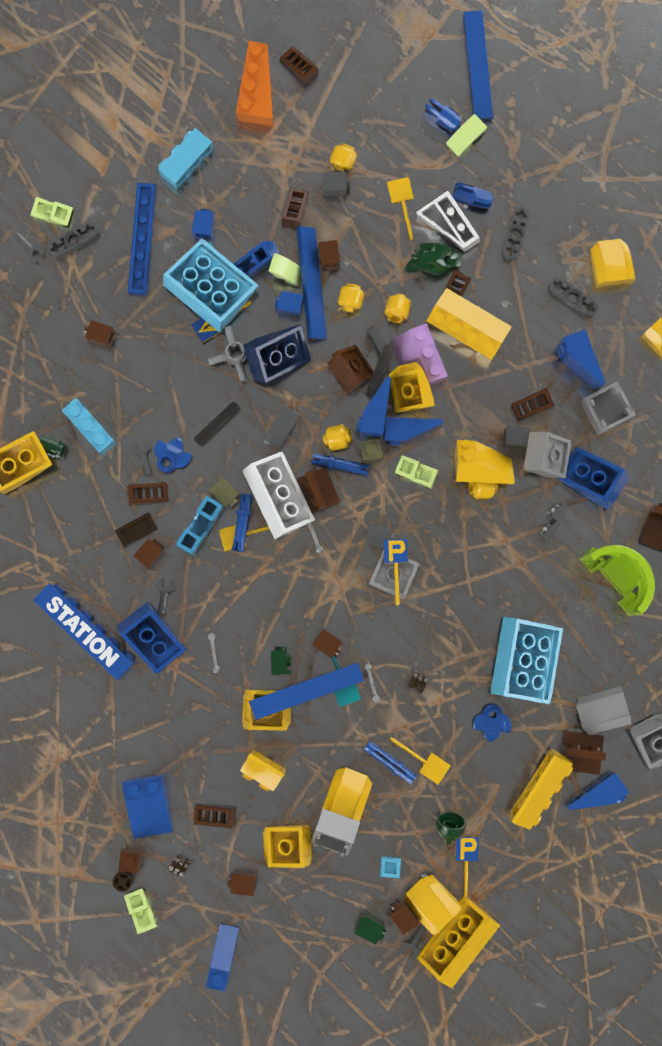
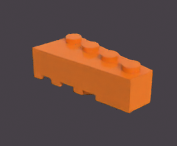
M249 41L236 108L237 121L274 127L268 45L266 43Z

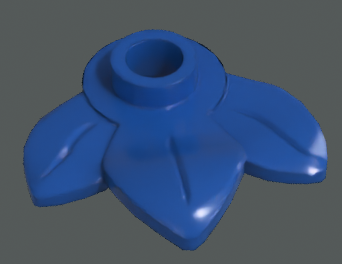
M180 438L171 440L167 445L158 440L154 447V453L158 458L157 466L164 473H170L175 468L185 467L192 458L190 453L183 452V443ZM166 460L170 461V466L168 467L164 466Z
M497 704L487 705L483 713L477 715L473 720V729H483V734L489 742L496 740L500 735V731L511 732V721L507 715L502 713L501 708ZM491 712H496L495 716H489Z

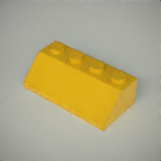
M447 288L426 320L428 323L491 360L512 327Z
M550 748L509 812L512 823L530 830L533 825H538L542 817L540 814L544 809L547 810L552 802L551 797L554 793L557 794L563 785L561 783L564 777H568L573 770V763L570 759Z
M465 895L459 901L461 903V910L439 933L432 936L417 957L441 983L450 988H453L500 927V924Z

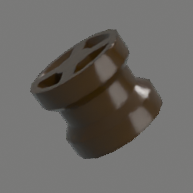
M415 670L407 687L410 689L415 688L422 694L430 676H423L419 671Z
M177 854L168 872H174L181 879L191 861L184 860L181 855Z
M119 871L113 878V887L119 892L127 891L134 883V876L132 873Z

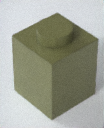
M379 438L360 442L363 463L382 460L383 455Z
M224 477L210 489V492L225 508H232L239 502V493Z

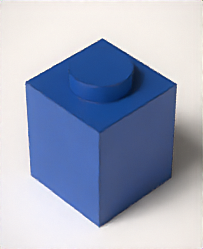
M195 210L192 226L194 238L212 240L215 215L211 210Z
M281 291L280 296H276L275 300L278 314L300 318L304 297L300 294Z

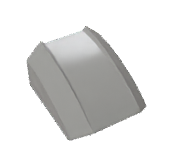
M621 687L581 697L577 702L576 707L582 728L590 736L631 725V717Z
M654 714L649 719L634 725L630 731L649 770L662 766V714Z

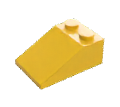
M34 431L0 448V492L3 495L20 487L52 466Z
M457 440L455 451L456 482L514 484L512 458L477 441Z
M253 749L240 771L243 772L242 776L251 782L253 779L260 783L259 787L269 792V790H275L283 778L286 769Z

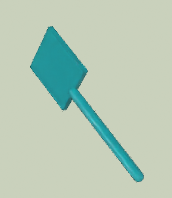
M333 655L332 660L336 670L340 668L336 657ZM356 684L334 692L339 707L361 700Z

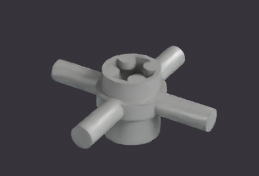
M227 326L224 329L229 345L226 347L224 354L208 358L209 365L223 361L236 365L240 381L244 382L248 380L243 365L247 358L244 346L240 342H236L232 326ZM234 349H237L238 353H242L241 356L231 357Z

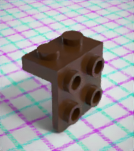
M659 503V505L652 506L640 542L661 551L662 503Z

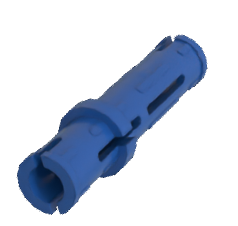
M313 453V458L320 460L312 459V465L328 467L329 470L334 468L365 476L368 475V470L361 468L369 469L370 464L334 457L335 455L326 456Z
M241 493L239 510L236 511L238 517L232 547L233 551L244 552L248 521L252 515L250 509L253 495L251 494L245 495Z
M371 740L363 749V751L391 770L394 776H399L409 785L416 779L417 775L406 768L402 761L398 762L372 743Z

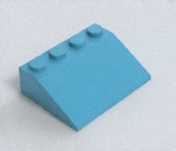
M202 238L163 274V286L219 333L234 319L259 286Z
M503 617L490 693L551 704L563 628L517 618Z

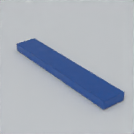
M482 10L466 11L463 17L473 115L475 114L481 121L493 120Z
M137 183L128 294H148L156 184Z
M300 226L297 228L308 339L324 340L327 338L316 230L315 228Z
M358 663L253 699L249 701L254 719L257 720L363 682L364 679Z

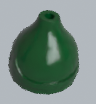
M443 812L437 818V832L443 838L446 845H450L453 841L459 839L466 829L465 818L456 812Z

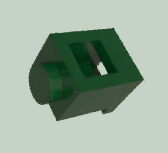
M275 647V651H271L272 675L292 674L291 670H287V666H291V654H287L286 647Z

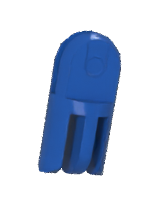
M433 98L428 100L435 108L427 103L425 108L436 117L438 123L451 131H457L460 128L461 117L448 105L444 107Z
M460 182L456 183L452 195L453 199L457 202L483 209L489 208L494 200L493 195L489 191Z

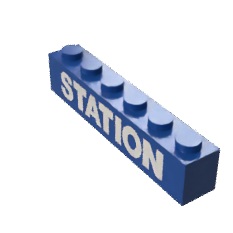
M49 583L33 601L116 680H120L135 664L133 661L134 656L127 650L123 652L118 647L120 643L114 637L109 638L105 634L106 630L99 623L95 625L91 621L92 616L88 612L79 610L77 608L79 604L72 597L68 599L63 594L65 592L63 588L58 584L54 586Z

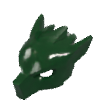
M421 243L419 245L420 249H415V254H411L410 257L412 259L408 262L405 270L441 275L451 268L461 267L462 253L452 250L445 243L443 245L439 243Z

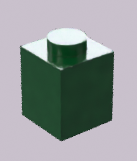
M362 913L354 930L356 935L375 945L378 940L382 941L386 933L383 922L365 913Z

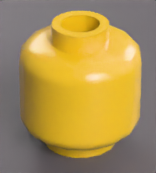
M345 143L336 145L330 157V162L334 164L333 169L344 172V169L351 170L357 157V153L354 151L355 148Z
M347 283L346 286L341 287L338 304L343 307V311L353 313L354 309L358 310L361 308L364 297L361 286Z
M400 293L390 296L386 303L385 315L394 323H401L407 320L411 309L410 300Z
M343 424L331 426L326 429L325 435H323V442L332 451L345 449L352 442V434L349 427L346 428Z
M469 482L468 490L476 499H491L495 492L498 491V483Z

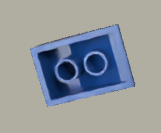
M586 330L563 337L557 345L558 348H556L559 358H562L563 362L594 391H598L606 382Z
M387 377L363 411L362 418L358 417L356 432H360L359 437L379 438V440H382L391 377Z
M576 446L568 460L566 478L557 479L592 502L610 510L629 477L625 469Z
M148 602L117 625L121 637L156 674L186 651L183 644Z
M164 774L122 782L125 804L134 839L173 832Z

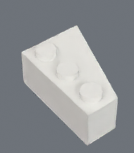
M446 191L416 212L418 218L463 252H466L480 242V237L449 191Z

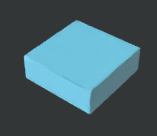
M381 856L380 877L400 878L401 858Z

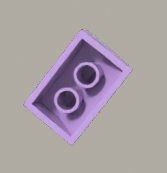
M427 323L410 329L390 341L399 366L417 362L423 369L430 386L447 379L448 375Z

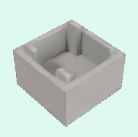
M618 381L584 398L580 402L597 436L635 416Z
M529 432L523 470L547 478H566L571 440L549 432Z
M383 549L368 585L395 596L394 563H384ZM408 559V563H398L399 598L402 600L405 599L420 564L411 559Z
M322 809L310 843L314 844V847L320 846L340 853L342 857L344 855L347 856L354 843L360 822Z

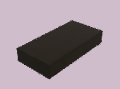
M147 512L116 529L115 532L123 547H127L158 530L150 513Z

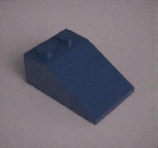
M301 325L258 337L243 345L253 379L264 383L311 360Z

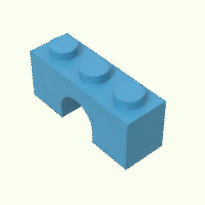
M206 495L197 509L193 521L187 529L185 528L175 545L194 556L220 516L224 506Z

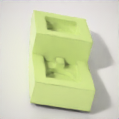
M474 114L453 134L446 144L459 157L487 130V126Z
M36 197L30 216L68 226L73 207Z
M274 253L268 271L275 277L284 279L292 286L299 287L302 280L301 267L293 261Z
M402 455L395 473L432 489L439 471Z
M143 888L124 895L137 934L156 928L157 924Z

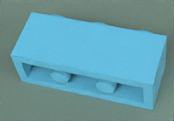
M196 128L192 132L189 131L184 136V141L180 145H176L172 149L171 155L167 159H163L159 164L158 171L160 176L175 189L182 185L214 149L212 141Z
M77 398L62 409V412L102 456L117 444Z

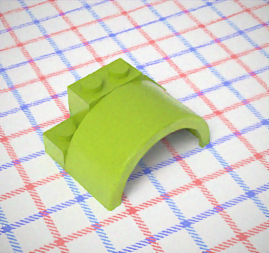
M608 545L597 549L592 547L579 557L591 573L599 569L622 597L617 603L629 616L642 615L647 610L654 596L655 579L650 565L641 554L629 547ZM605 555H610L608 559H603ZM639 585L638 593H633L632 590Z

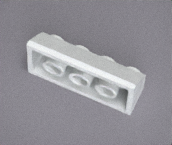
M283 452L253 462L242 470L274 539L287 535L315 521Z

